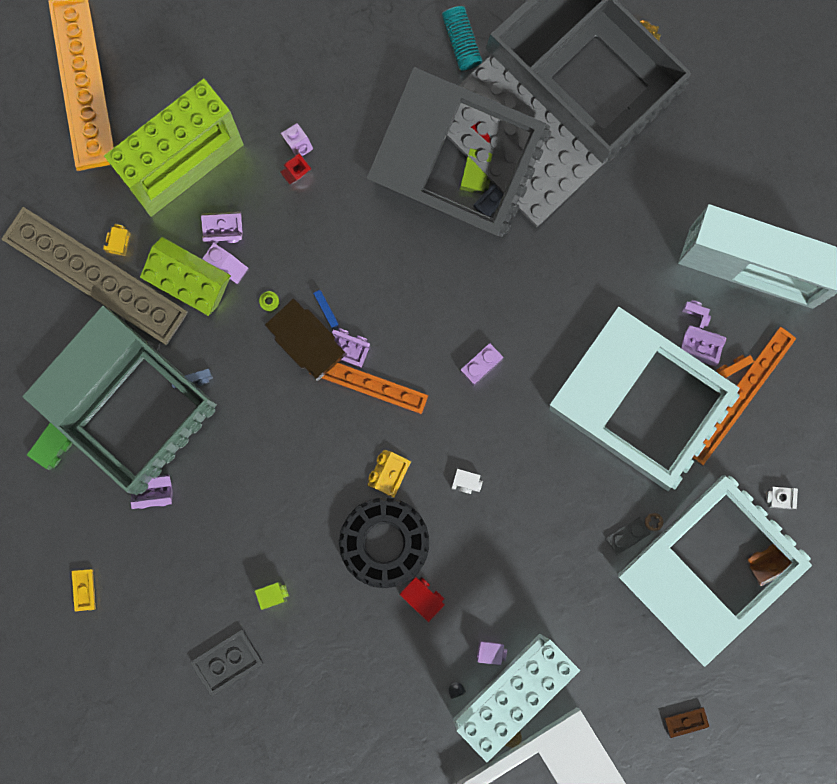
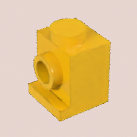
M114 224L111 232L107 233L106 243H108V246L104 245L103 247L106 253L126 256L130 232L126 230L125 226Z

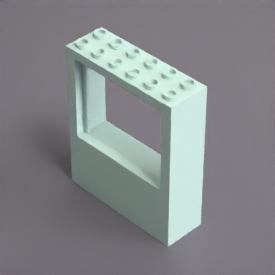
M710 204L707 205L690 226L678 262L680 265L812 309L837 294L836 246Z
M618 307L551 402L550 411L669 492L671 488L674 490L683 479L680 476L681 473H687L695 462L692 460V457L694 455L698 457L706 446L703 443L705 438L710 440L717 430L714 425L716 423L721 424L729 412L726 408L728 406L732 408L740 396L737 393L740 388ZM656 352H659L721 394L669 470L605 427Z
M722 475L618 574L619 578L704 667L812 566L809 562L811 558L803 550H797L794 547L796 542L789 535L785 534L783 536L781 534L782 528L772 519L769 521L766 518L768 514L760 505L754 506L752 504L754 499L746 491L743 490L741 492L737 488L739 483L732 476L726 477ZM725 495L792 562L736 616L670 549Z
M539 634L453 718L456 731L488 762L580 670L549 638Z

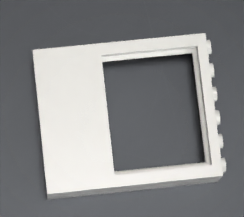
M577 707L455 783L489 784L539 752L558 784H626L581 710Z

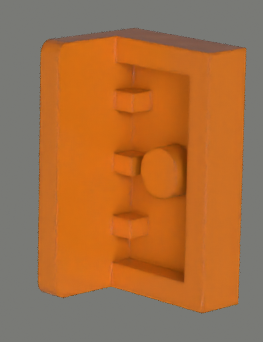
M771 544L768 549L761 553L756 552L752 554L748 559V566L760 586L774 580L792 563L774 544Z

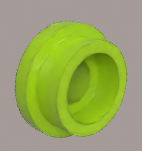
M267 291L260 296L259 304L265 311H273L279 305V298L274 292ZM267 298H272L273 302L271 304H266L265 300Z

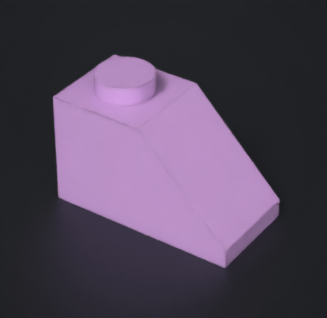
M215 243L212 244L202 258L204 261L231 275L230 280L236 284L239 283L249 269Z
M479 641L477 662L501 665L502 661H506L507 649H504V644Z

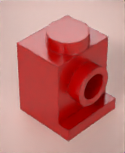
M298 153L283 164L285 168L280 173L291 184L300 179L311 168L300 153Z

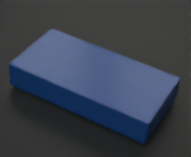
M321 290L314 292V297L331 329L338 328L339 324Z

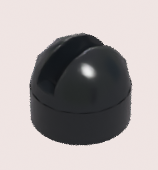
M454 682L449 686L451 699L466 693L461 683Z

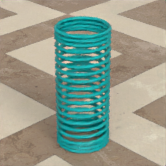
M456 6L442 13L443 22H445L444 25H446L445 28L447 29L446 31L448 32L460 70L474 68L483 62L464 6Z

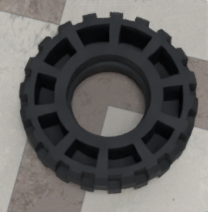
M380 497L359 504L346 517L340 530V555L347 570L357 580L372 587L392 588L408 582L422 569L429 552L428 529L421 515L409 504L395 498ZM390 524L396 527L402 534L403 549L399 556L392 561H377L366 550V536L376 525Z

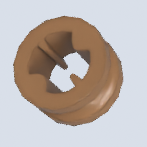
M657 513L649 514L644 521L650 531L660 530L664 523L661 515ZM652 516L655 517L654 519L658 518L659 520L656 528H653V525H649Z

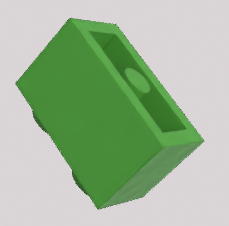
M49 423L27 456L45 469L50 470L59 464L61 460L59 458L63 451L67 452L72 442L52 423Z

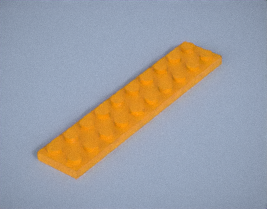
M49 0L76 170L81 171L110 165L104 155L114 148L89 0Z

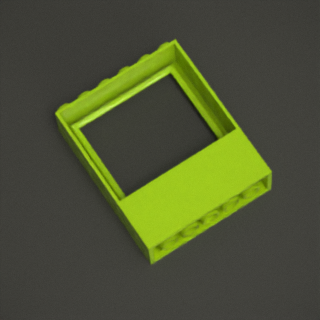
M202 79L110 150L104 157L146 212L152 217L244 144L230 110L208 82Z

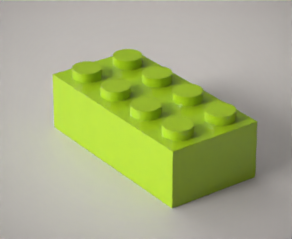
M163 237L152 246L140 276L143 280L208 316L218 307L231 277L228 273Z

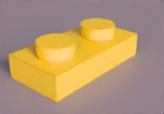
M93 569L72 571L74 611L96 610Z

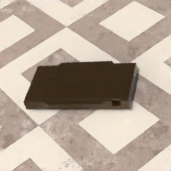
M294 298L265 324L283 350L300 368H305L317 381L347 355L335 342V336L309 309H304Z

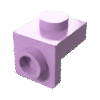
M298 123L281 133L295 156L298 153L303 156L313 150L308 137Z
M691 300V302L687 301L682 312L701 318L698 324L699 328L703 329L704 326H708L711 316L708 315L710 309L702 307L700 302Z

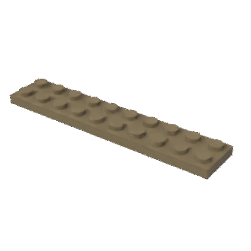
M22 207L1 239L165 345L168 344L188 314L185 309L25 207Z

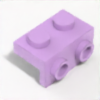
M241 211L201 214L203 242L216 244L219 241L227 240L228 243H236L242 239Z
M688 326L682 340L681 349L700 362L717 367L727 338L717 333L702 330L699 327Z
M338 328V331L333 329L332 334L335 336V342L347 354L341 361L362 368L370 349V343H367L368 339L358 335L356 338L349 336L348 331Z
M159 475L155 479L152 478L144 493H139L138 495L131 494L130 503L132 509L172 504L173 489L170 475Z

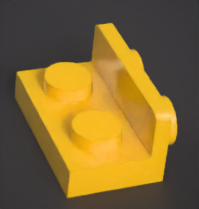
M383 450L377 457L374 471L368 477L369 482L367 486L394 498L411 461L393 452Z

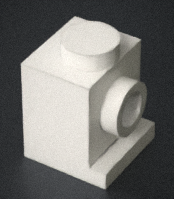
M457 469L452 489L456 490V487H460L459 491L471 494L472 491L480 492L483 483L482 480H479L481 475Z
M770 487V491L766 493V503H769L770 508L797 509L798 489ZM780 494L785 495V501H780Z

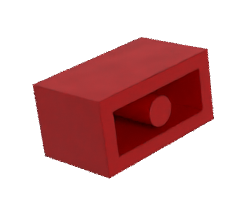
M415 577L399 595L425 620L430 622L444 607L445 604L442 601L445 598L437 591L432 593L428 589L430 584L424 578L418 579Z

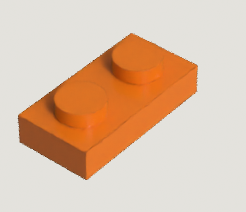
M743 354L733 360L735 364L729 367L725 364L716 369V371L724 378H727L752 364L754 360L751 355L745 358Z

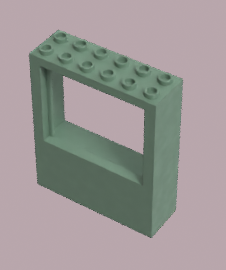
M104 306L96 312L22 396L127 493L135 495L146 491L150 480L160 475L162 472L161 468L165 463L168 464L174 459V453L188 443L189 439L187 438L201 428V423L205 418L212 416L217 405L119 316ZM145 359L197 407L135 476L83 427Z

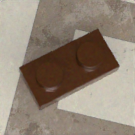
M704 707L664 718L670 738L709 728Z

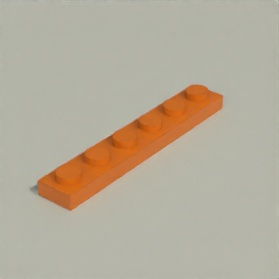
M337 363L321 378L421 415L428 395L340 363Z

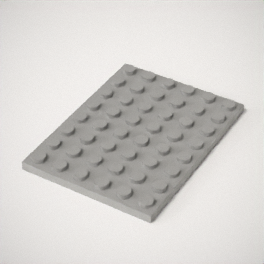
M492 55L458 85L550 126L551 136L548 142L544 141L541 148L544 150L540 160H536L533 166L535 168L534 175L531 179L527 180L525 185L527 186V191L523 198H519L517 203L519 205L518 210L536 228L608 161L607 159L602 164ZM461 103L446 137L467 158L470 148L479 150L477 158L469 157L504 194L530 132ZM478 122H481L477 126V132L471 128V126L475 125ZM488 133V135L492 139L491 142L488 143L480 135H485ZM488 153L493 154L491 163L487 162V159L489 157Z

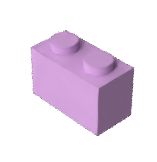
M489 343L460 370V373L474 387L504 357Z

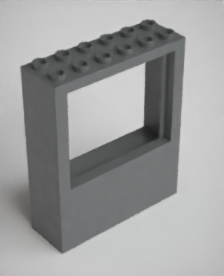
M414 67L366 179L496 236L503 237L510 230L511 223L509 221L512 215L515 216L519 209V205H517L519 198H523L527 191L526 182L533 177L535 172L533 166L536 160H540L544 151L541 149L544 141L548 142L552 131L549 130L550 126L540 120ZM461 103L530 132L494 218L425 189V185Z

